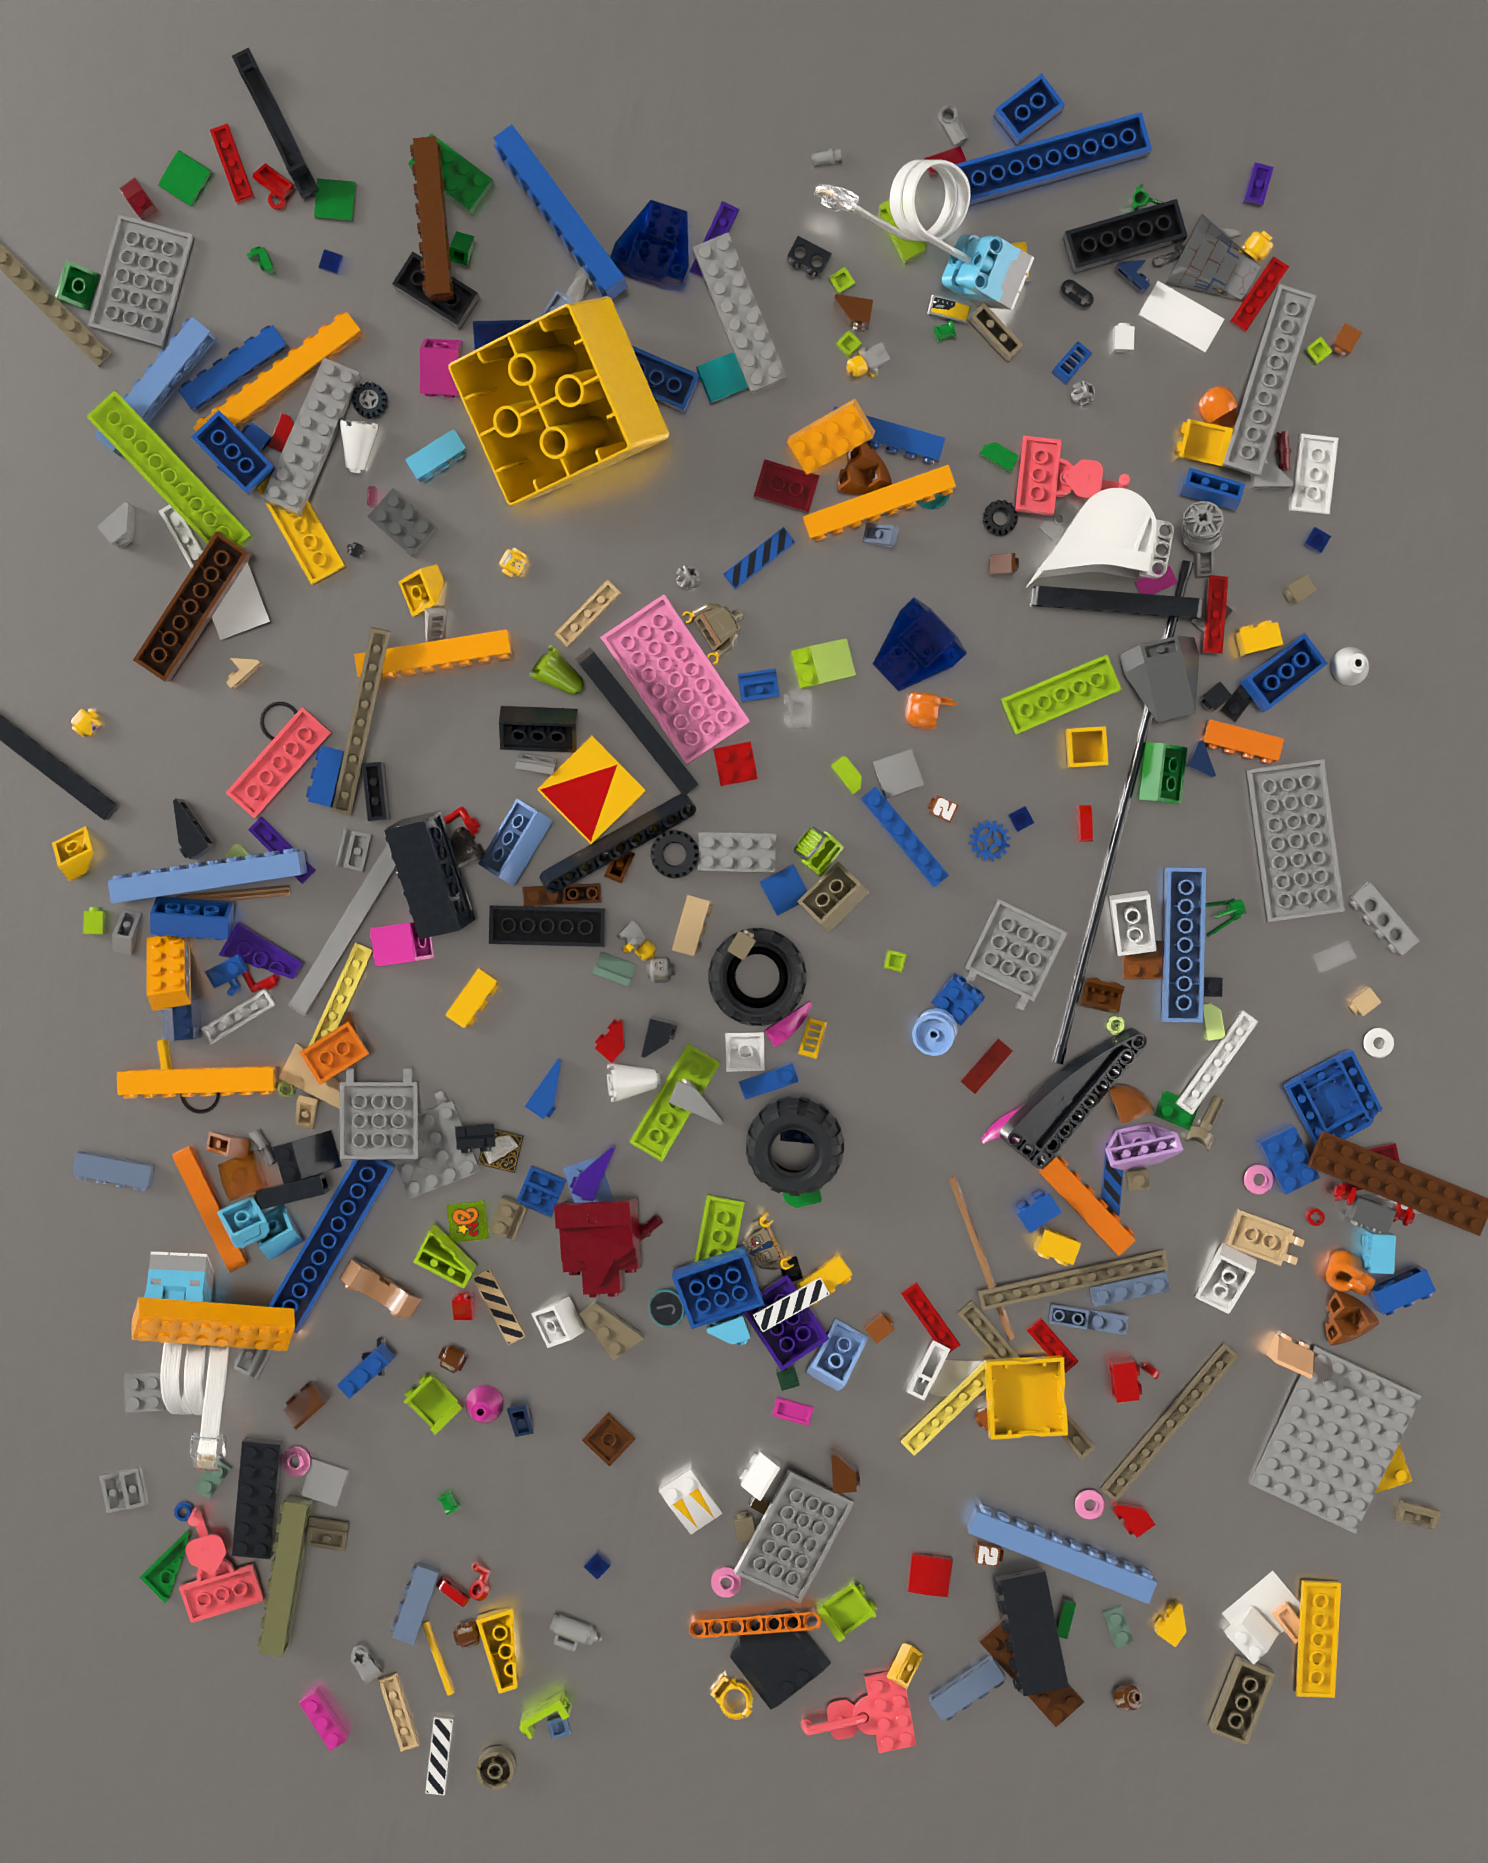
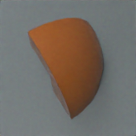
M863 443L849 451L846 456L849 460L846 468L841 469L839 473L838 491L848 494H867L892 485V480L885 463L868 444Z
M1115 1083L1108 1091L1121 1124L1143 1117L1155 1110L1149 1098L1141 1090L1133 1086Z
M1336 1292L1327 1306V1311L1330 1313L1329 1321L1325 1323V1328L1331 1346L1352 1341L1380 1324L1372 1310L1352 1295Z

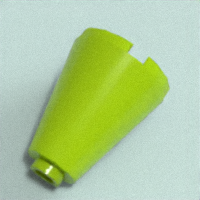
M549 646L547 648L549 650L548 654H542L532 669L534 673H531L529 676L568 694H579L584 687V684H582L583 678L554 646Z

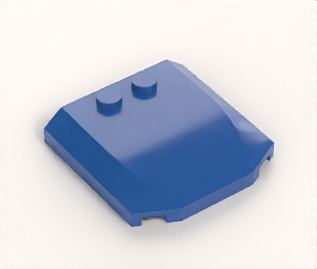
M1353 1050L1341 1052L1290 1079L1283 1085L1314 1145H1316L1321 1131L1344 1140L1369 1127L1377 1113L1382 1110Z

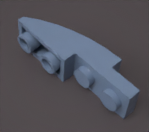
M1051 1304L1049 1323L1126 1335L1129 1316L1111 1313L1110 1311Z

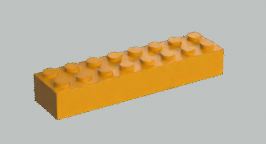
M506 629L388 648L381 677L385 679L396 678V674L400 673L404 676L415 675V671L419 670L423 673H429L438 667L442 670L452 669L453 665L459 664L460 667L471 666L472 662L478 661L479 664L490 663V659L497 658L498 661L509 660V656L514 655L510 632ZM366 652L354 654L359 678L361 677Z
M277 1066L146 1069L117 1072L118 1095H123V1098L138 1097V1094H142L143 1098L157 1097V1094H162V1097L177 1096V1093H181V1097H192L196 1093H201V1096L215 1095V1092H220V1096H230L234 1092H239V1095L254 1094V1091H259V1095H268L273 1093L278 1085Z
M146 1297L138 1298L132 1318V1340L252 1348L258 1350L287 1351L295 1329L294 1309Z

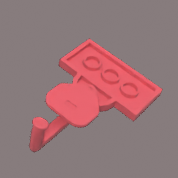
M1023 436L1015 511L1053 516L1056 497H1063L1072 490L1079 497L1091 498L1101 490L1110 488L1128 489L1130 477L1127 474H1123L1119 477V482L1102 480L1103 467L1098 461L1083 459L1073 466L1067 460L1061 459L1062 440Z
M198 1507L194 1508L188 1519V1524L196 1526L200 1538L192 1540L187 1544L186 1554L190 1564L198 1568L197 1580L180 1585L179 1587L190 1622L193 1623L263 1602L265 1597L254 1564L235 1569L232 1563L224 1558L226 1548L223 1539L219 1535L208 1534L201 1510Z
M888 1672L865 1676L868 1695L861 1698L855 1705L846 1699L830 1703L826 1710L827 1722L813 1725L808 1719H804L801 1722V1728L806 1735L830 1731L833 1738L843 1740L853 1737L858 1729L865 1734L875 1735L879 1753L916 1745L907 1691L902 1686L887 1678Z

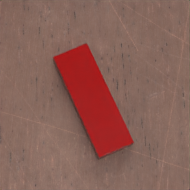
M1039 1318L1027 1329V1332L1048 1356L1060 1355L1064 1357L1065 1373L1079 1362L1042 1318Z

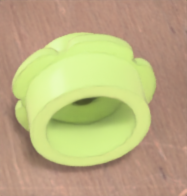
M1116 1016L1111 1017L1107 1023V1030L1111 1031L1113 1035L1123 1032L1126 1027L1124 1019Z
M284 1080L278 1083L277 1090L281 1097H292L294 1095L296 1086Z

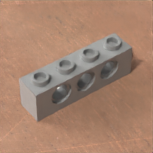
M1366 882L1349 897L1352 900L1350 904L1356 911L1360 910L1364 914V921L1369 926L1373 925L1376 928V935L1382 941L1384 939L1389 944L1387 947L1394 955L1403 956L1420 941L1371 882ZM1369 900H1372L1375 904L1372 911H1369L1366 907ZM1381 915H1385L1387 918V923L1383 926L1379 923ZM1395 929L1399 931V938L1397 940H1393L1391 937V933Z

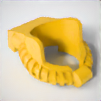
M722 1676L718 1681L719 1684L712 1688L710 1695L716 1698V1702L720 1704L721 1711L729 1719L740 1720L744 1716L748 1718L753 1712L751 1710L753 1706L751 1691L743 1683H737L735 1678L730 1679L728 1676ZM732 1689L742 1691L746 1697V1708L743 1712L734 1713L727 1704V1695Z

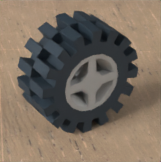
M365 382V384L362 385L361 383L358 388L354 389L352 404L358 414L368 419L372 417L377 418L378 415L383 414V411L387 408L388 400L381 386L373 382Z

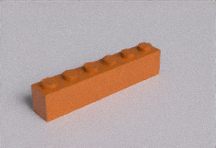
M1054 1156L1048 1165L1038 1172L1102 1240L1120 1256L1136 1241L1133 1238L1135 1234L1128 1226L1124 1228L1120 1224L1122 1220L1114 1212L1110 1214L1106 1208L1109 1206L1101 1198L1097 1200L1093 1196L1094 1190L1088 1184L1084 1186L1080 1182L1082 1178L1075 1171L1071 1173L1068 1170L1067 1166L1069 1164L1062 1157L1058 1159Z

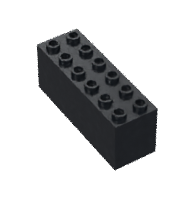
M441 810L402 819L384 830L385 839L389 844L391 858L395 862L397 876L401 881L403 895L407 899L409 913L412 915L415 931L419 939L460 931L473 922L475 916Z
M1038 1567L995 1576L996 1582H993L994 1590L1000 1598V1601H997L998 1610L1004 1620H1001L1003 1632L1007 1634L1008 1638L1005 1639L1007 1651L1011 1653L1009 1665L1010 1669L1015 1673V1677L1012 1678L1014 1688L1023 1696L1069 1687L1046 1571Z

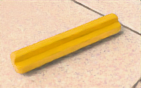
M158 1040L157 1046L161 1069H173L168 1040Z

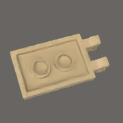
M1238 1210L1226 1245L1281 1266L1283 1261L1293 1265L1297 1264L1299 1258L1288 1254L1291 1244L1303 1247L1305 1240L1294 1236V1229Z

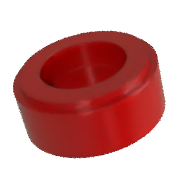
M1147 1362L1141 1367L1145 1373L1155 1380L1160 1376V1372Z

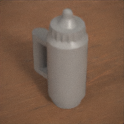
M561 1614L559 1616L554 1615L549 1628L553 1630V1633H556L554 1645L574 1652L578 1642L592 1645L595 1641H601V1638L596 1634L597 1630L593 1629L590 1625ZM559 1635L574 1640L575 1643H570L558 1637Z

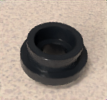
M356 542L347 545V553L356 558H361L362 555H365L366 551L363 549V545Z

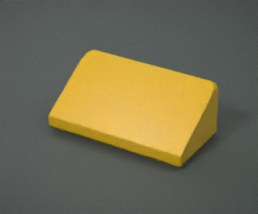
M902 1644L887 1674V1678L907 1689L924 1654L912 1645Z

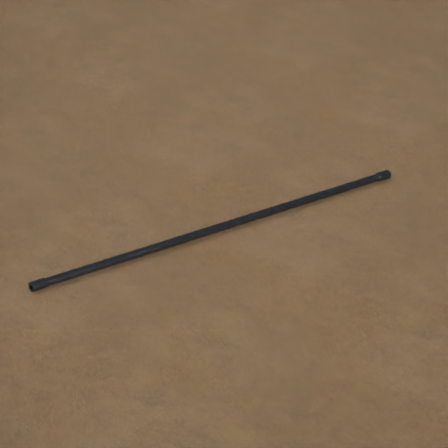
M1182 561L1175 596L1184 597L1194 565L1191 561ZM1169 617L1163 639L1174 636L1178 622L1177 617ZM1147 707L1144 710L1059 1040L1052 1062L1062 1065L1153 718Z

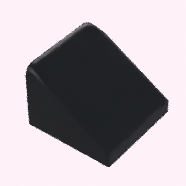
M797 1256L787 1260L789 1265L794 1264V1266L787 1270L782 1268V1276L788 1275L792 1282L803 1279Z

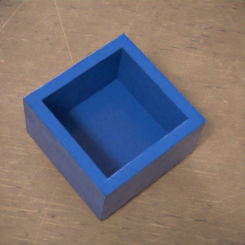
M1040 1189L1032 1194V1199L1029 1201L1023 1200L1016 1205L1017 1209L1014 1211L1029 1233H1032L1062 1213L1047 1190L1042 1191Z

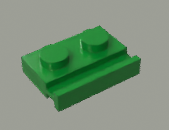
M1164 1090L1154 1116L1190 1130L1200 1105L1193 1115H1190L1176 1104L1180 1096Z

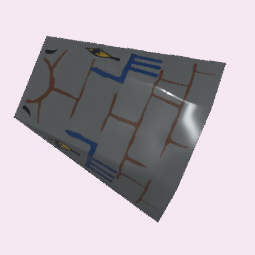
M1201 214L1166 284L1243 301L1261 266L1206 216Z

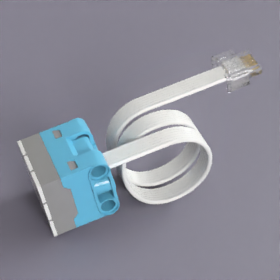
M913 160L899 170L893 181L890 193L891 213L898 228L856 205L859 196L844 187H833L831 185L816 186L814 194L822 198L821 204L836 212L839 210L850 213L855 212L898 238L908 241L930 242L951 254L942 276V283L946 288L978 306L985 303L989 308L1014 309L1034 260L1033 256L998 236L979 238L975 235H961L954 247L942 241L960 226L970 203L968 179L957 165L946 160ZM929 167H932L942 177L946 195L944 207L938 220L926 231L917 218L914 200L920 177Z
M151 1252L144 1297L211 1302L215 1272L208 1255ZM165 1342L160 1375L164 1405L171 1414L202 1415L200 1437L197 1433L191 1434L189 1453L191 1457H194L193 1469L219 1471L220 1458H225L227 1443L226 1436L224 1434L219 1435L229 1347H210L204 1398L202 1382L206 1345L187 1344L184 1390L181 1399L179 1367L182 1344Z

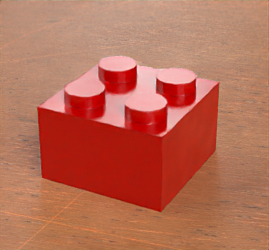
M1131 1356L1108 1359L1112 1397L1116 1403L1140 1400L1139 1395H1142V1385L1137 1379V1376H1140V1367L1137 1361H1134Z

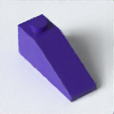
M611 1146L578 1175V1178H573L570 1185L573 1188L572 1194L593 1202L616 1147Z

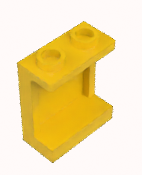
M1188 419L1187 422H1183L1181 433L1184 434L1183 442H1178L1176 452L1180 453L1179 457L1222 466L1234 428Z

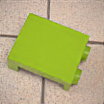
M432 1372L429 1376L425 1374L418 1381L420 1385L416 1389L412 1387L404 1395L406 1399L403 1402L405 1404L408 1403L431 1427L430 1430L436 1435L464 1407V1404Z
M855 1581L817 1607L818 1614L839 1643L845 1639V1635L871 1617L875 1618L877 1616L875 1611L877 1610L876 1605L872 1600H867L865 1597L866 1591L861 1584L857 1585Z
M563 1691L558 1692L522 1714L519 1728L524 1736L527 1735L529 1739L533 1738L535 1732L534 1724L555 1711L559 1713L562 1720L570 1717L572 1706Z

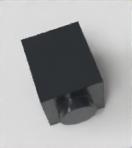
M1219 681L1200 697L1202 699L1201 704L1207 711L1211 710L1213 712L1231 698L1232 695Z
M1204 977L1203 997H1222L1223 978Z

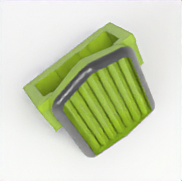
M811 827L800 838L794 848V853L802 858L801 862L821 877L844 849V846L826 831L823 833L817 828Z

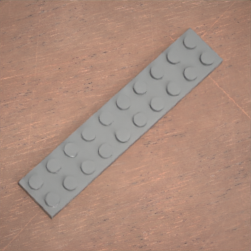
M1279 284L1222 466L1257 477L1261 475L1316 295Z

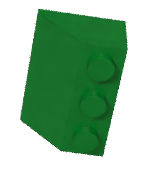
M1146 742L1139 800L1181 805L1187 747Z

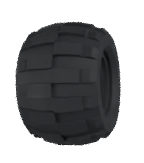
M749 928L745 930L754 934L753 939L756 941L746 957L761 954L774 961L779 970V982L776 989L768 996L762 998L749 997L739 989L735 977L737 967L742 959L727 951L738 932L724 940L716 949L708 970L710 993L715 1003L729 1018L749 1026H765L784 1019L796 1008L804 995L807 972L800 951L787 937L766 928Z
M784 1097L772 1104H767L753 1119L745 1142L747 1161L757 1179L761 1183L767 1184L770 1190L779 1194L780 1192L789 1193L790 1196H801L803 1193H813L821 1189L823 1185L830 1182L837 1174L844 1154V1138L837 1118L833 1117L829 1109L821 1103L817 1104L811 1101L810 1098ZM787 1130H799L806 1133L813 1140L816 1155L810 1167L804 1170H789L773 1160L771 1148L779 1134Z

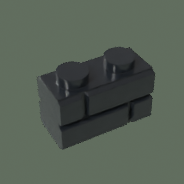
M493 1123L455 1126L456 1150H461V1153H471L472 1149L480 1148V1152L492 1151L491 1147L496 1146Z

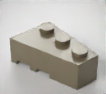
M597 1300L580 1311L579 1315L613 1361L645 1337L643 1333L619 1318Z

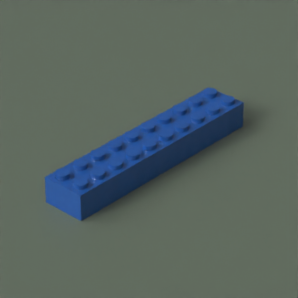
M1142 112L955 165L964 172L970 186L969 205L1147 156L1150 154L1152 147Z
M511 124L493 137L496 143L494 148L500 159L505 161L511 174L516 176L520 186L525 192L527 191L533 204L536 207L538 206L544 219L547 222L550 221L553 231L558 237L561 236L566 249L569 252L573 251L572 254L575 261L580 267L584 266L583 269L591 282L595 281L594 284L602 297L608 296L613 299L627 289L628 286L623 274L515 127Z
M388 1160L352 1161L268 1307L294 1309L295 1333L301 1330L396 1165Z

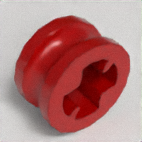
M271 192L268 195L269 205L275 210L283 209L286 205V198L283 200L280 198L281 203L274 205L272 199L274 197L277 198V196Z
M1312 1208L1307 1212L1306 1219L1311 1225L1320 1226L1325 1220V1215L1321 1210ZM1314 1212H1317V1215L1320 1216V1220L1317 1219L1318 1222H1314L1311 1219V1215H1314Z

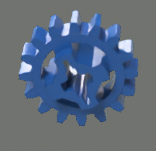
M986 820L985 825L981 822L978 823L980 828L973 827L975 834L969 835L973 838V841L969 842V844L974 845L971 851L978 852L977 858L982 855L983 861H986L987 857L994 861V856L1001 859L1000 853L1006 854L1007 852L1004 848L1010 847L1006 840H1010L1011 837H1006L1005 835L1008 829L1003 831V824L996 826V820L992 824H990L989 820ZM989 828L988 833L985 835L979 834L983 829ZM996 830L1000 832L1002 840L996 836ZM992 833V839L995 840V843L990 844L988 847V842L985 841V838H989ZM977 841L982 843L983 851L978 847ZM996 846L1001 847L997 852L990 854L992 848Z

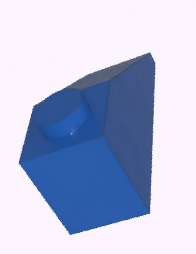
M559 1058L525 1105L527 1109L542 1119L546 1116L550 1118L556 1109L553 1106L556 1103L562 1060Z
M792 1062L739 1081L746 1100L797 1083L799 1079Z

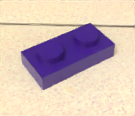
M1257 162L1254 163L1244 198L1245 202L1263 206L1274 167Z

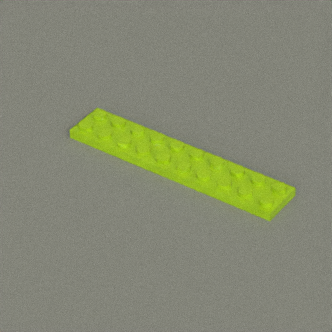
M116 390L86 416L207 544L216 531L224 533L238 544H241L251 535Z

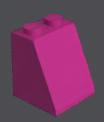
M424 338L420 346V394H425L428 397L442 394L448 398L459 395L449 371V364L462 357V340Z
M414 922L370 928L375 966L434 958L432 937L419 939L415 931Z

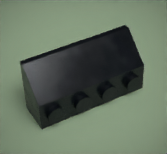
M501 706L499 715L500 750L572 753L577 751L578 709Z
M656 1016L650 1018L641 1057H647L675 1038L677 1026L674 1025L675 1021Z

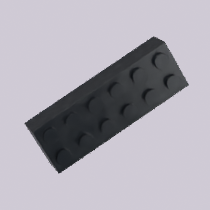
M1177 199L1065 231L1063 235L1074 273L1185 241L1188 236Z
M490 905L489 944L605 947L606 908Z
M247 1437L242 1441L232 1556L271 1559L274 1555L273 1548L284 1441Z

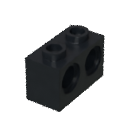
M797 236L787 255V260L791 266L797 269L801 267L806 270L808 275L814 278L816 276L821 278L832 257V253ZM797 250H803L805 256L798 258L794 253ZM814 259H820L822 265L815 267L811 262Z

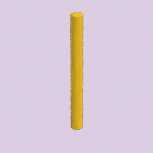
M425 1621L422 1623L447 1696L452 1695L455 1692L430 1622Z

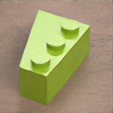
M889 199L880 204L878 213L882 220L898 228L891 213ZM888 232L904 264L925 254V248L927 247L925 241L903 240Z
M435 1223L430 1228L413 1263L463 1289L466 1287L477 1266Z

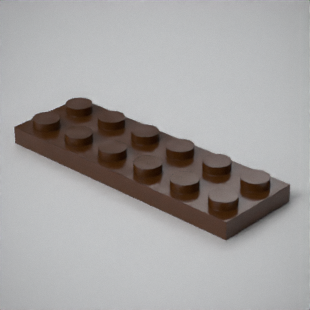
M1000 1621L979 1642L1007 1674L1013 1678L1015 1673L1010 1669L1009 1665L1011 1653L1007 1651L1005 1639L1008 1638L1007 1634L1003 1632ZM1070 1684L1066 1688L1028 1695L1055 1727L1060 1725L1084 1703V1700Z

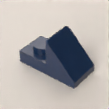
M1146 260L1119 262L1115 269L1144 294L1151 284L1148 283L1149 279L1144 274H1138L1137 271L1144 265Z
M528 1404L507 1408L515 1437L534 1434Z

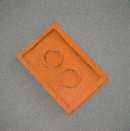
M349 1021L299 1052L319 1085L369 1055L368 1050Z

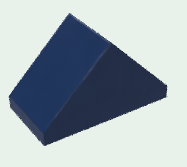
M1201 740L1196 742L1185 767L1211 778L1216 776L1204 741Z

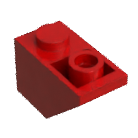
M621 1018L618 1022L614 1019L607 1027L610 1031L605 1036L601 1034L595 1041L597 1044L595 1049L611 1063L625 1049L624 1023Z
M462 1291L453 1297V1320H473L475 1318V1295Z
M1118 1501L1113 1503L1115 1507L1113 1512L1119 1520L1124 1519L1126 1522L1124 1527L1130 1535L1134 1533L1138 1538L1156 1525L1142 1505Z

